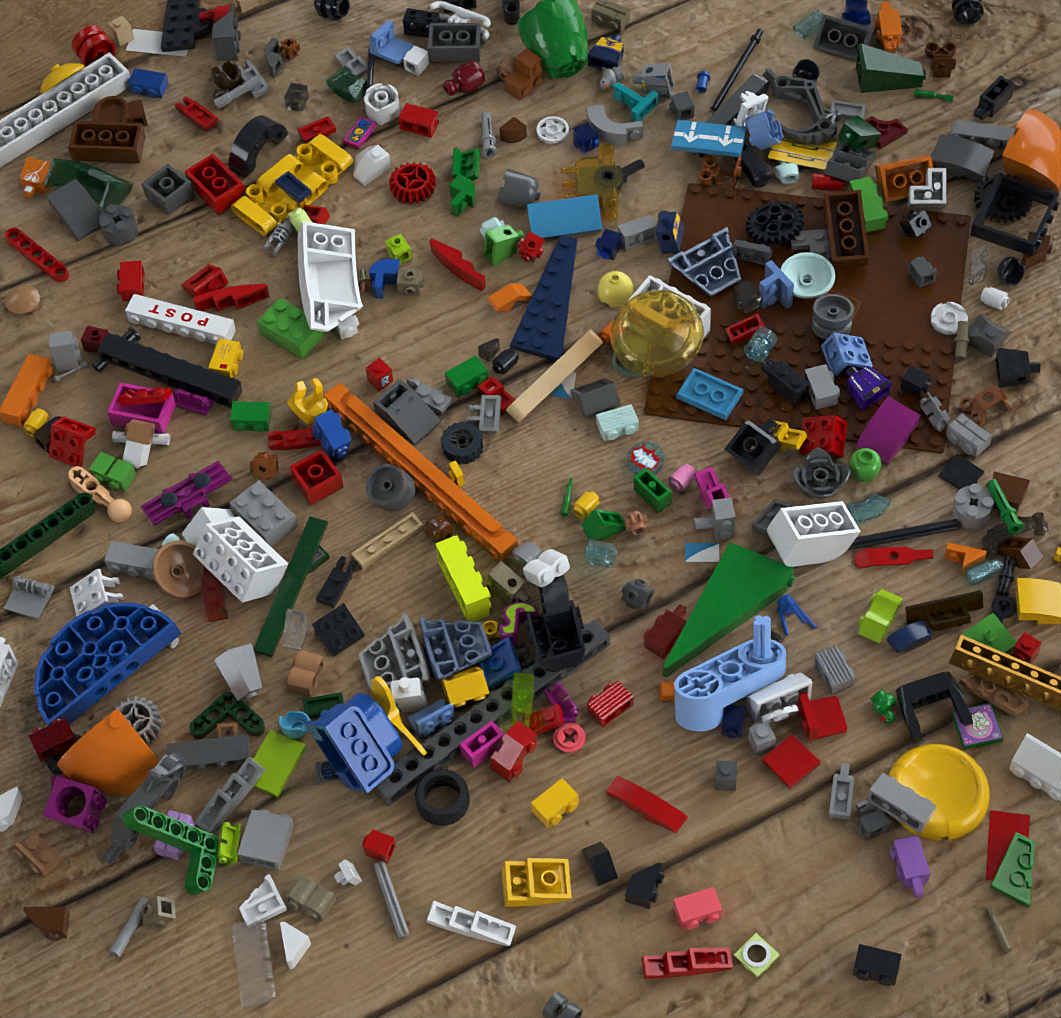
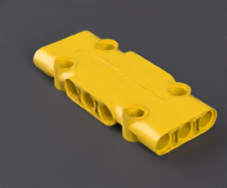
M318 134L307 144L299 145L295 156L291 154L286 155L257 180L256 184L250 185L247 188L246 196H242L231 205V209L237 217L261 235L266 236L277 227L279 222L284 223L288 218V214L294 209L300 207L304 210V205H310L327 190L329 184L336 183L338 175L351 166L354 161L349 153L324 135ZM287 171L311 189L312 194L299 204L275 184V180Z

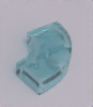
M873 493L864 502H848L846 508L855 523H864L867 520L881 516L888 509L891 499Z

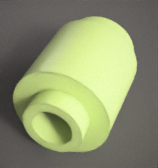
M300 207L288 214L289 220L297 232H299L303 221L312 223L306 212Z

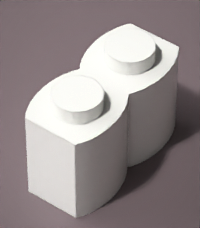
M549 549L543 552L538 559L527 563L523 568V572L527 581L539 587H545L555 577L565 574L569 570L570 565L566 555Z

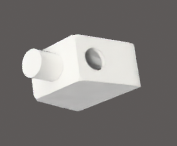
M403 677L400 680L390 682L389 689L395 702L401 707L402 711L400 713L419 711L428 706L426 689L419 678L409 679Z

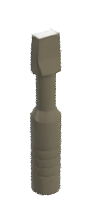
M988 906L987 911L994 926V932L1003 952H1008L1011 950V946L1002 927L999 926L995 914L990 906Z

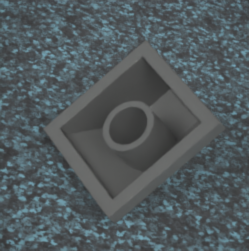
M979 314L969 326L968 338L970 340L968 345L992 357L1012 331Z

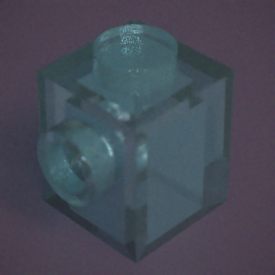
M590 540L585 548L584 558L593 565L612 568L617 549L610 543Z

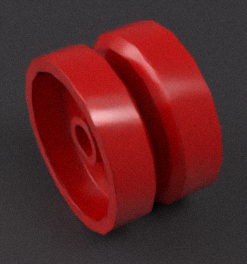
M95 25L81 29L73 38L71 46L73 52L86 67L109 52L114 56L116 50L115 44L103 29Z

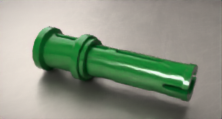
M996 479L988 481L986 487L1001 512L1000 519L1005 522L1007 532L1009 534L1020 532L1024 528V524L1019 521L1016 509L1012 508L1008 503Z

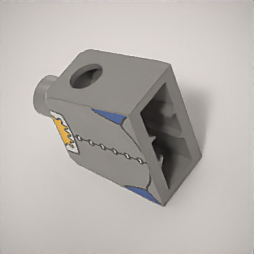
M670 63L645 64L641 74L634 73L633 83L642 84L645 94H649L654 90L660 97L671 98L675 84Z

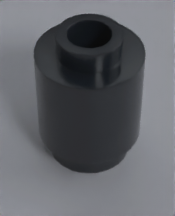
M512 348L502 351L492 361L493 370L497 374H506L517 364L519 359L517 352Z

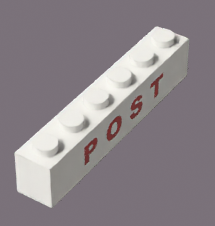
M137 294L132 296L125 310L128 321L133 324L145 325L151 329H160L167 333L179 334L182 337H190L201 342L213 343L214 345H217L218 339L232 340L236 332L234 320Z

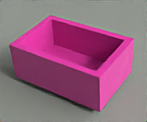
M120 382L107 412L111 424L126 428L127 423H130L133 419H138L156 424L154 433L165 434L176 407L173 393L164 402L122 406L117 399L125 391L130 389L134 391L146 389L148 391L152 389Z

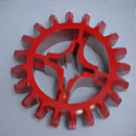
M415 161L413 164L408 162L406 165L400 164V168H395L394 172H391L389 180L390 191L393 197H396L398 201L402 200L404 204L406 202H409L411 205L413 202L419 204V201L425 202L426 198H430L431 194H434L436 176L432 169H429L428 165L423 166L422 162L416 164Z

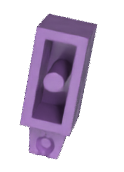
M919 836L894 840L893 846L890 849L892 861H896L897 864L896 875L898 880H902L904 887H911L914 898L923 897L924 890L922 885L928 882L930 871Z

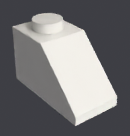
M17 786L0 795V832L5 831L14 823L23 800Z

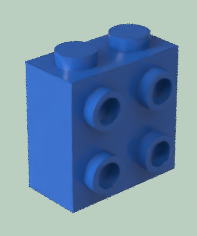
M332 409L315 417L312 433L316 440L320 439L323 444L321 447L327 456L329 455L331 459L336 457L340 459L347 454L351 435L347 429H343L340 424L342 423L338 413L334 414Z

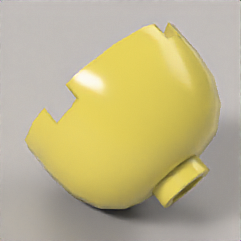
M608 272L598 283V298L603 304L604 302L609 304V307H622L633 295V283L630 277L623 272Z

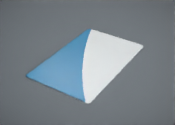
M572 372L552 391V397L573 398L570 390L574 389L576 372Z
M685 543V562H719V543Z

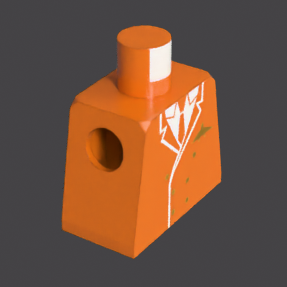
M27 157L20 175V182L24 189L23 194L28 198H32L34 193L46 194L61 176L57 164Z

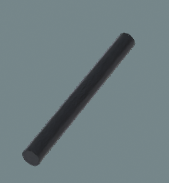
M370 48L368 49L366 89L373 85L375 55L370 53Z

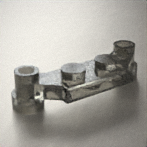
M1037 512L1029 517L1018 516L1019 521L1023 522L1024 528L1016 534H1009L1005 523L995 525L992 529L987 530V535L981 538L982 550L987 551L985 558L992 559L997 557L999 554L998 544L1033 529V533L1036 536L1046 535L1049 532L1048 523L1045 522L1044 514Z

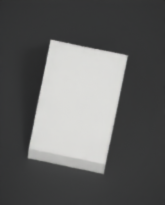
M280 922L289 969H294L310 947L309 936L286 922Z

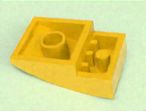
M1017 578L1015 589L1018 620L1037 621V624L1061 625V583L1041 579Z
M527 858L526 861H505L502 866L504 907L545 905L571 900L572 898L568 859Z

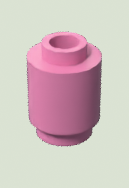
M689 464L681 465L669 477L670 487L674 491L682 492L695 479L693 475L696 473L695 469Z

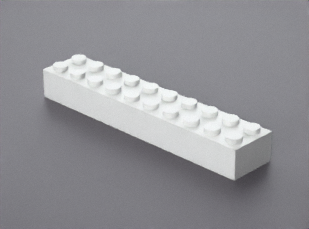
M109 52L1 119L0 168L92 111L101 99L108 96H116L129 88V71Z

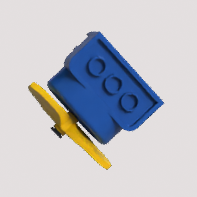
M376 676L371 680L370 685L373 698L359 692L346 703L337 704L329 711L323 710L320 713L321 717L315 722L307 720L304 722L345 788L365 793L370 792L389 776L394 769L392 758L402 749L401 738L395 729L400 731L423 756L427 754L426 750L403 725L399 715L402 711L401 707L395 702L388 685L380 676Z

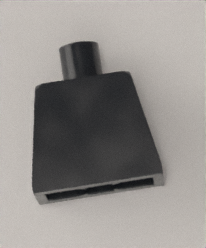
M997 349L995 360L999 388L1029 383L1031 373H1040V362H1029L1027 351Z

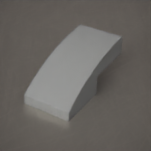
M349 47L335 54L336 61L352 76L356 77L367 70V64L359 55L356 56Z

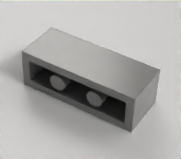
M111 541L104 561L107 569L113 573L121 572L134 577L143 576L155 580L152 572V563L159 549Z
M883 772L870 788L867 797L868 802L918 833L923 831L936 809V805L931 800L923 798L910 787H905L897 782L894 777L888 776Z

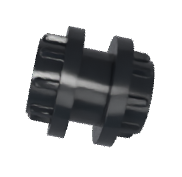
M314 0V7L320 17H329L331 20L338 21L348 14L350 2L349 0Z
M952 0V10L958 23L971 25L977 23L983 16L984 8L981 0Z

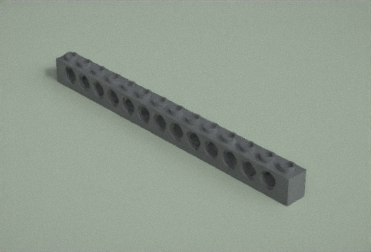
M596 620L584 624L585 629L581 630L583 641H589V643H584L586 649L584 660L579 666L562 669L558 672H549L536 659L533 665L522 669L515 678L507 680L497 691L490 692L482 702L475 703L468 712L460 714L453 723L445 725L435 736L427 738L421 746L426 750V755H432L431 758L425 759L426 755L423 756L415 748L410 750L406 757L394 762L392 773L375 786L374 790L388 807L414 789L424 775L434 770H440L461 754V742L490 721H493L499 727L544 694V689H551L555 682L562 681L610 646V635ZM538 674L543 675L542 677H539V678H538V677H535V676L538 675ZM527 686L526 689H521L520 687ZM506 697L512 698L511 700H504ZM496 709L494 712H489L488 710ZM475 720H479V721H480V722L477 723V724L472 723V722L475 721ZM458 732H464L463 735H456ZM443 743L449 744V745L446 746V747H441V746H440V745L443 744ZM410 767H416L415 770H407ZM393 779H400L396 783L391 782Z

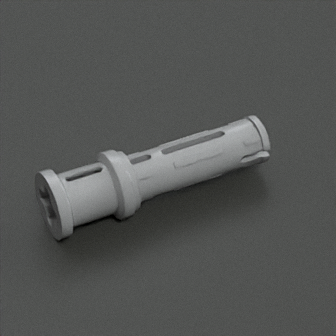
M484 111L481 113L483 134L480 140L483 146L481 154L485 158H493L496 156L497 150L495 148L496 138L493 136L492 114L489 111Z

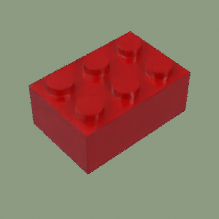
M213 153L185 170L186 178L191 181L193 190L217 215L229 209L242 196H246L244 184Z

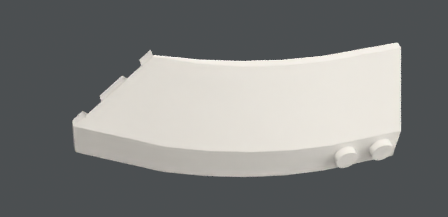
M303 221L298 232V271L303 310L310 330L329 332L363 307L356 271L355 229Z

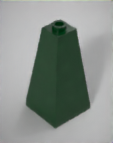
M858 44L855 68L861 93L922 87L923 80H926V72L922 70L920 62L868 45Z

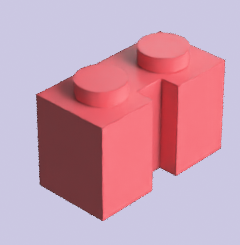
M714 887L674 899V910L682 930L686 928L692 930L697 928L700 922L705 921L710 924L722 918V907Z

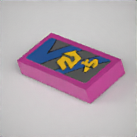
M361 116L343 139L344 144L359 150L375 129L376 122Z

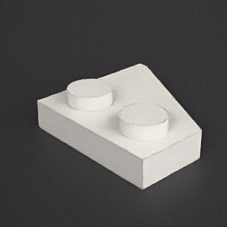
M270 874L266 875L265 881L258 889L256 888L251 893L250 898L245 900L239 908L248 929L287 911Z

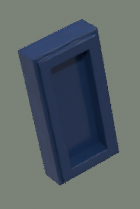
M289 171L275 180V184L298 204L312 194L311 189Z

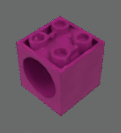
M57 776L43 816L55 823L93 834L94 829H97L100 822V812L106 806L107 795L95 787ZM85 794L86 805L79 815L70 818L68 806L71 800L77 795Z

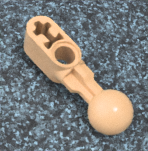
M76 466L70 469L68 476L71 486L79 493H89L94 502L98 505L103 504L108 508V516L112 521L123 523L131 517L132 507L128 501L113 499L110 496V492L101 486L99 481L82 467Z

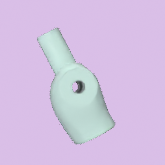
M778 160L780 165L774 167L775 177L780 179L783 184L797 182L799 180L797 164Z

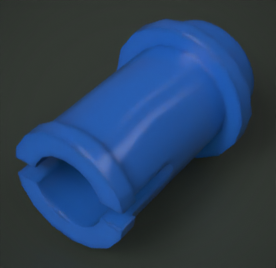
M705 70L697 74L696 91L698 93L706 92L708 81L711 78L709 72Z

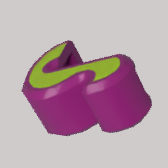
M514 602L506 606L503 611V624L499 626L500 641L509 637L512 639L513 645H516L518 643L519 622L525 623L528 620L527 612H530L532 616L538 615V609L528 602Z

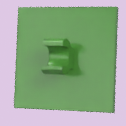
M994 613L961 634L1003 653L1012 649L1016 644L1015 639Z

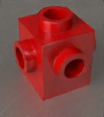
M529 231L526 238H521L517 246L520 248L518 254L527 262H534L536 258L540 259L544 252L542 247L545 239Z

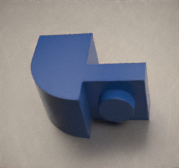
M383 259L377 261L370 268V282L372 284V291H375L376 298L384 297L385 284H397L398 270L401 269L399 259Z

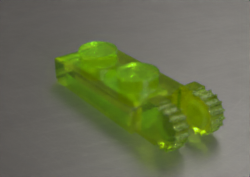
M513 674L511 727L518 721L517 714L525 715L523 724L529 728L530 715L532 714L534 674Z

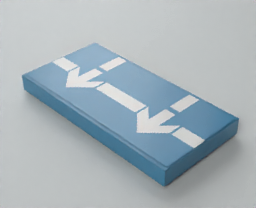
M677 120L671 150L739 157L742 153L747 128Z

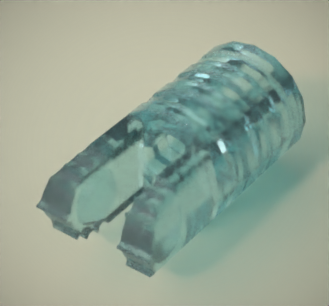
M1000 560L983 561L966 569L965 574L970 584L975 585L1002 570L1003 563Z

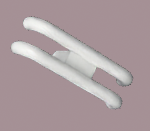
M436 1L430 4L429 8L431 10L444 8L455 12L453 16L439 13L440 20L447 23H470L471 18L483 22L481 39L486 41L490 35L487 29L490 27L491 22L488 17L443 1Z

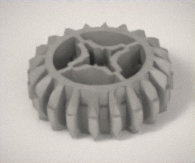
M135 696L134 700L131 701L127 697V702L123 703L120 701L119 707L113 706V710L118 708L131 725L133 724V728L146 744H150V738L156 740L155 733H160L159 727L162 726L158 707L153 705L151 700L146 701L143 697L139 701L138 697ZM139 712L145 713L150 717H145V715H139Z

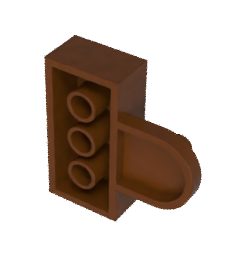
M118 96L105 97L95 105L91 121H74L68 146L72 161L140 163L146 138L142 123H127L129 107L123 98Z

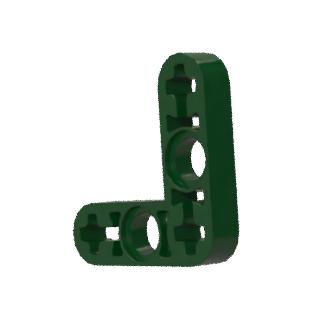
M226 692L190 723L189 728L194 738L203 739L217 727V724H220L229 716L235 722H238V725L247 733L257 737L264 733L265 724L263 719L242 700L237 701L232 692ZM225 701H232V704H225ZM241 710L247 711V715L244 718H238L237 713ZM211 712L219 713L216 719H210L208 716ZM251 720L255 725L259 724V728H252V724L249 721ZM198 726L199 728L202 727L203 730H202V731H200V730H197V731H196L195 728Z

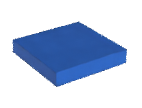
M509 637L490 647L492 655L478 663L479 668L483 670L488 690L493 689L521 672L512 639Z

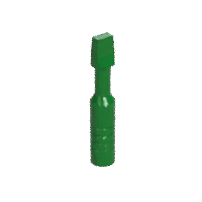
M915 89L914 92L915 96L932 99L939 98L945 101H953L954 97L948 94H936L932 91Z
M573 478L569 479L566 495H564L561 516L567 517L569 513Z

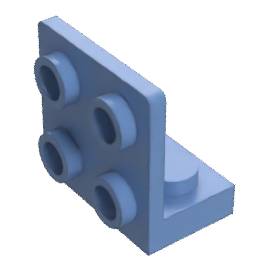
M388 20L370 36V53L392 63L400 64L406 53L414 45L393 37L395 33L393 30L394 22Z
M833 332L821 345L829 370L832 371L833 376H838L847 365L862 368L866 366L872 368L873 366L862 337Z
M442 698L407 717L419 740L429 738L438 729L453 723L454 706L452 703L446 705Z

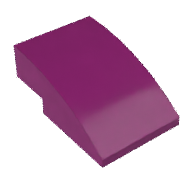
M887 397L864 429L855 448L858 450L861 448L874 450L881 458V463L887 466L908 441L910 433L919 424L920 414Z

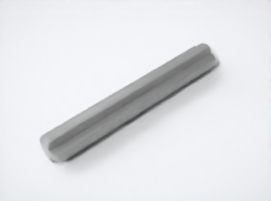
M377 862L374 864V868L399 938L407 937L409 931L385 862Z

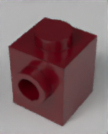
M87 326L81 338L83 349L98 353V348L107 335L108 330Z

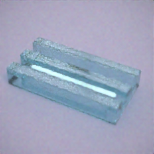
M816 9L793 26V30L804 39L819 29L824 13L820 14V10Z

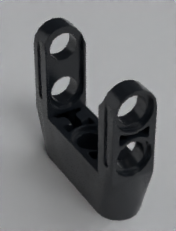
M949 671L904 684L895 691L903 718L914 743L922 741L921 727L914 709L947 698L951 699L960 723L964 726L973 724L972 716L960 687Z

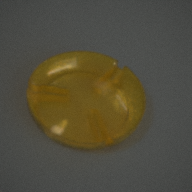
M666 290L646 291L634 296L619 309L611 326V344L618 360L629 370L646 376V373H652V377L673 374L686 367L698 354L704 337L703 322L695 306L685 297Z

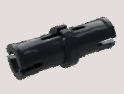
M1009 557L1004 558L1003 569L999 573L1000 582L996 592L998 596L1003 595V593L1009 596L1011 583L1014 582L1015 578L1013 574L1017 560L1011 558L1010 562Z

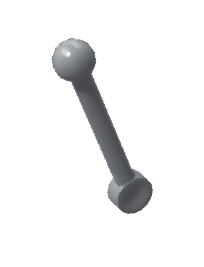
M81 362L79 368L71 369L59 376L55 375L53 381L59 382L61 378L81 368L86 369L88 367L87 362Z

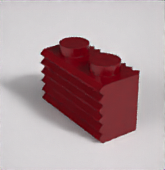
M66 717L55 719L50 725L44 728H36L28 735L40 762L55 756V754L62 753V751H66V749H69L77 742Z

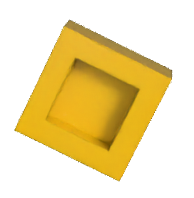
M456 460L449 463L450 471L448 476L450 480L455 481L458 487L465 485L464 474Z

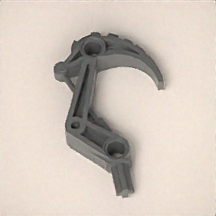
M771 69L765 70L763 76L770 81L771 88L774 90V96L778 99H789L806 103L814 121V124L810 127L799 130L789 129L780 124L783 136L789 140L806 145H821L822 142L829 143L837 135V122L840 120L841 113L838 110H832L831 112L823 108L816 83L813 80L778 77Z
M170 752L164 755L156 767L149 771V776L117 811L110 835L113 843L103 856L104 861L113 865L122 850H129L138 839L139 832L131 830L123 824L122 816L126 811L139 805L151 809L162 795L171 800L183 779L187 767L186 760L181 754Z

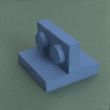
M771 260L765 264V278L760 282L759 305L765 308L778 300L787 309L792 306L794 283Z

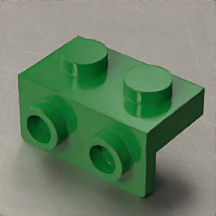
M457 147L453 148L452 177L455 179L458 174H461L471 181L479 179L480 151L478 148L461 152Z

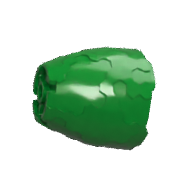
M543 0L524 14L521 19H518L517 29L523 44L527 49L542 58V69L552 78L560 79L561 75H564L566 78L571 77L584 68L588 56V39L583 15L576 0Z

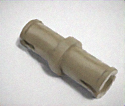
M958 321L957 337H955L954 341L956 343L954 358L958 360L966 359L967 344H969L970 340L968 338L970 323L967 321Z

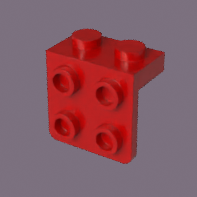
M807 692L799 694L798 702H796L799 710L797 713L801 714L802 729L807 733L808 740L847 732V724L837 696L810 701Z

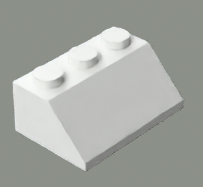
M801 672L795 675L790 674L783 680L775 681L747 695L745 705L755 723L762 721L761 717L765 714L772 713L778 709L781 710L787 706L796 705L801 693L807 692L810 700L813 682Z
M1027 733L1011 761L1009 770L1015 776L1029 781L1033 787L1047 792L1051 798L1061 801V753Z

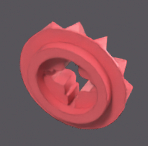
M575 723L560 725L554 732L553 742L557 749L562 750L564 754L566 752L573 754L575 751L581 750L585 744V732ZM565 735L568 736V737L574 736V737H573L574 743L571 742V741L565 742V741H566Z

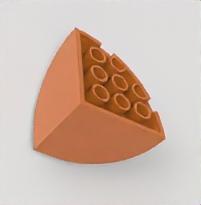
M1033 108L1028 109L1015 128V136L1011 135L1002 154L1005 175L1010 174L1012 178L1017 176L1018 180L1023 179L1024 182L1060 193L1061 129L1046 114Z
M117 708L83 735L61 757L57 767L72 781L95 787L107 796L126 797L131 796L149 776V771L156 767L159 759Z

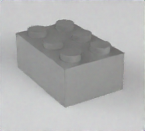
M259 480L229 502L233 515L235 517L239 516L271 548L298 528L295 514Z

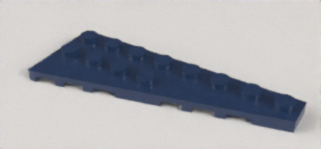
M560 235L510 343V348L553 361H557L563 355L577 251L576 238Z

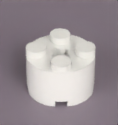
M378 83L366 90L364 96L366 114L377 125L390 122L400 115L399 97L395 87L389 84L384 86L382 83Z

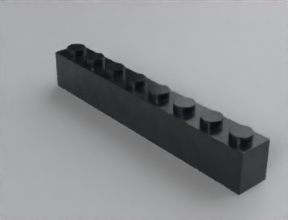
M107 333L98 348L99 358L102 361L169 386L181 388L184 391L202 397L206 396L214 400L215 403L231 409L233 401H237L242 393L241 382L236 378L226 377L217 371H210L201 365L191 364L185 359L172 357L168 353H161L152 347L142 346L136 341L123 339L116 334Z

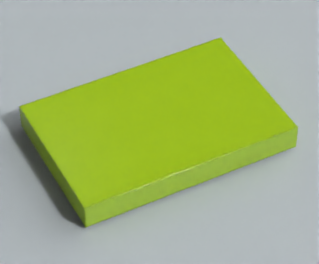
M270 730L253 758L266 769L253 788L278 798L307 748L306 744Z

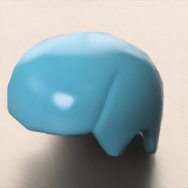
M288 711L285 717H279L280 730L288 738H301L308 732L304 722L306 720L310 721V718L306 713L300 711Z

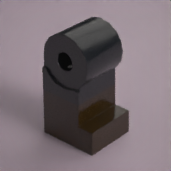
M61 416L52 418L33 434L36 444L48 454L51 424L62 418Z

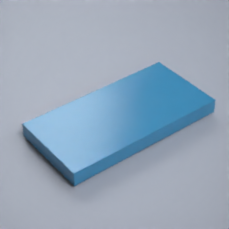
M597 194L527 204L530 230L542 238L603 230Z

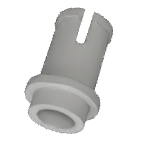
M867 799L856 804V808L860 810L859 814L861 816L876 808Z

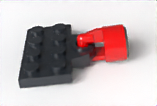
M167 0L160 47L162 52L195 49L196 37L208 35V31L213 29V25L226 14L233 12L234 18H236L234 7L232 5L216 6L215 9L207 10L200 8L201 0Z

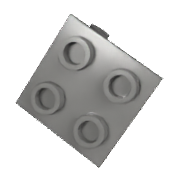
M21 576L14 577L12 584L15 587L4 609L40 619L55 586Z

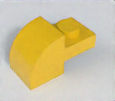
M775 421L778 426L773 432L775 434L773 438L782 445L779 450L783 452L787 448L798 450L807 438L805 431L791 429L787 423Z

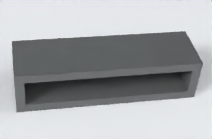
M248 734L166 744L167 754L170 752L181 754L186 760L187 767L194 766L195 770L206 769L208 764H214L215 767L227 766V762L235 761V765L243 764L248 757L252 758Z

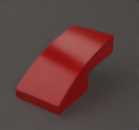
M492 376L477 386L483 395L501 396L500 413L503 415L507 413L506 409L516 400Z

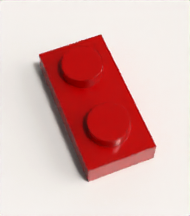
M329 116L297 130L302 141L307 144L318 134L326 137L335 133L336 127Z
M554 704L522 717L523 724L537 733V735L564 724L562 709L559 704Z

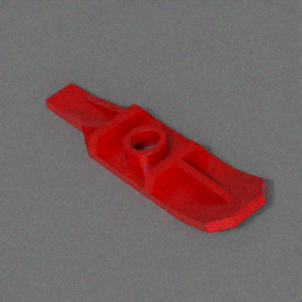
M904 546L858 550L854 555L855 565L862 569L873 566L909 565L914 561L934 559L933 549L914 550ZM896 556L897 559L893 560L890 557Z

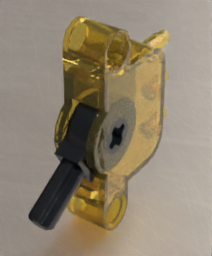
M606 142L602 143L598 147L597 157L580 158L576 161L575 166L561 168V173H575V180L562 181V187H576V194L563 195V199L597 194L599 207H602L603 217L606 220H615L618 217V195L622 191L623 184L627 182L628 176L643 169L645 164L642 159H638L623 168H620L619 165L615 166L613 145Z

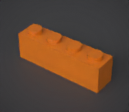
M28 354L0 407L2 422L23 427L25 421L30 416L33 406L37 404L38 396L44 390L48 377L52 375L53 368L48 358Z

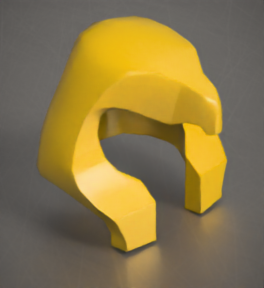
M311 379L310 382L314 391L308 397L303 398L307 388L303 381L294 384L295 391L287 401V405L307 425H314L315 417L327 412L328 403L326 398H323V385L318 379Z

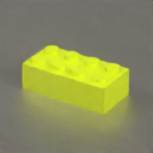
M456 535L435 543L438 564L466 620L476 622L489 617V608L492 607L489 600L491 596L488 588L482 585L483 580L480 572H475L473 568L475 567L473 558L471 556L468 557L466 554L467 547L464 541L460 542Z

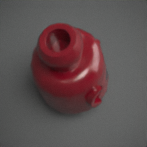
M471 60L456 68L452 72L453 79L446 80L443 83V88L449 96L455 95L458 90L463 93L475 92L478 90V87L484 84L485 74L476 61Z

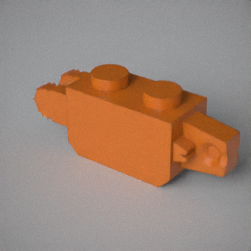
M884 1L881 3V10H878V17H875V28H878L876 38L880 40V46L884 47L886 52L895 53L897 46L901 44L902 28L900 14L896 9H892L888 1Z

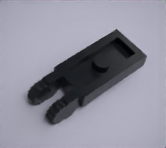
M341 556L316 597V601L335 608L352 579L357 561L352 560L346 572H344L342 569L346 563V557Z

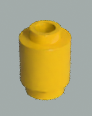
M39 408L32 411L23 425L26 434L34 437L33 434L48 422L49 415L46 411Z
M585 491L573 505L572 512L578 518L585 519L600 504L598 495L593 491Z

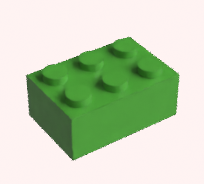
M279 298L257 321L261 336L301 359L325 335L324 331L310 330L304 311L282 298Z

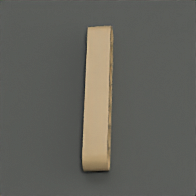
M590 329L523 392L506 411L519 424L604 341Z

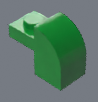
M458 174L449 184L450 196L454 198L450 202L451 214L455 216L465 211L467 205L474 208L476 204L474 183L469 178Z

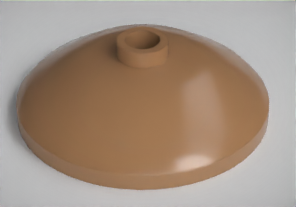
M185 541L169 542L162 546L154 556L152 563L154 579L158 586L170 596L176 598L191 597L200 592L207 582L209 570L193 555L196 546ZM173 570H176L178 575H175Z

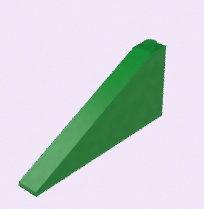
M729 542L663 666V676L668 677L785 594L788 587H792L795 582L794 567L786 566L784 563Z

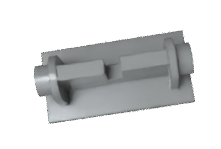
M927 392L929 398L921 399L920 407L927 416L934 413L928 419L934 426V429L942 431L946 424L950 425L948 421L951 418L946 410H940L939 406L942 404L936 396L932 397Z

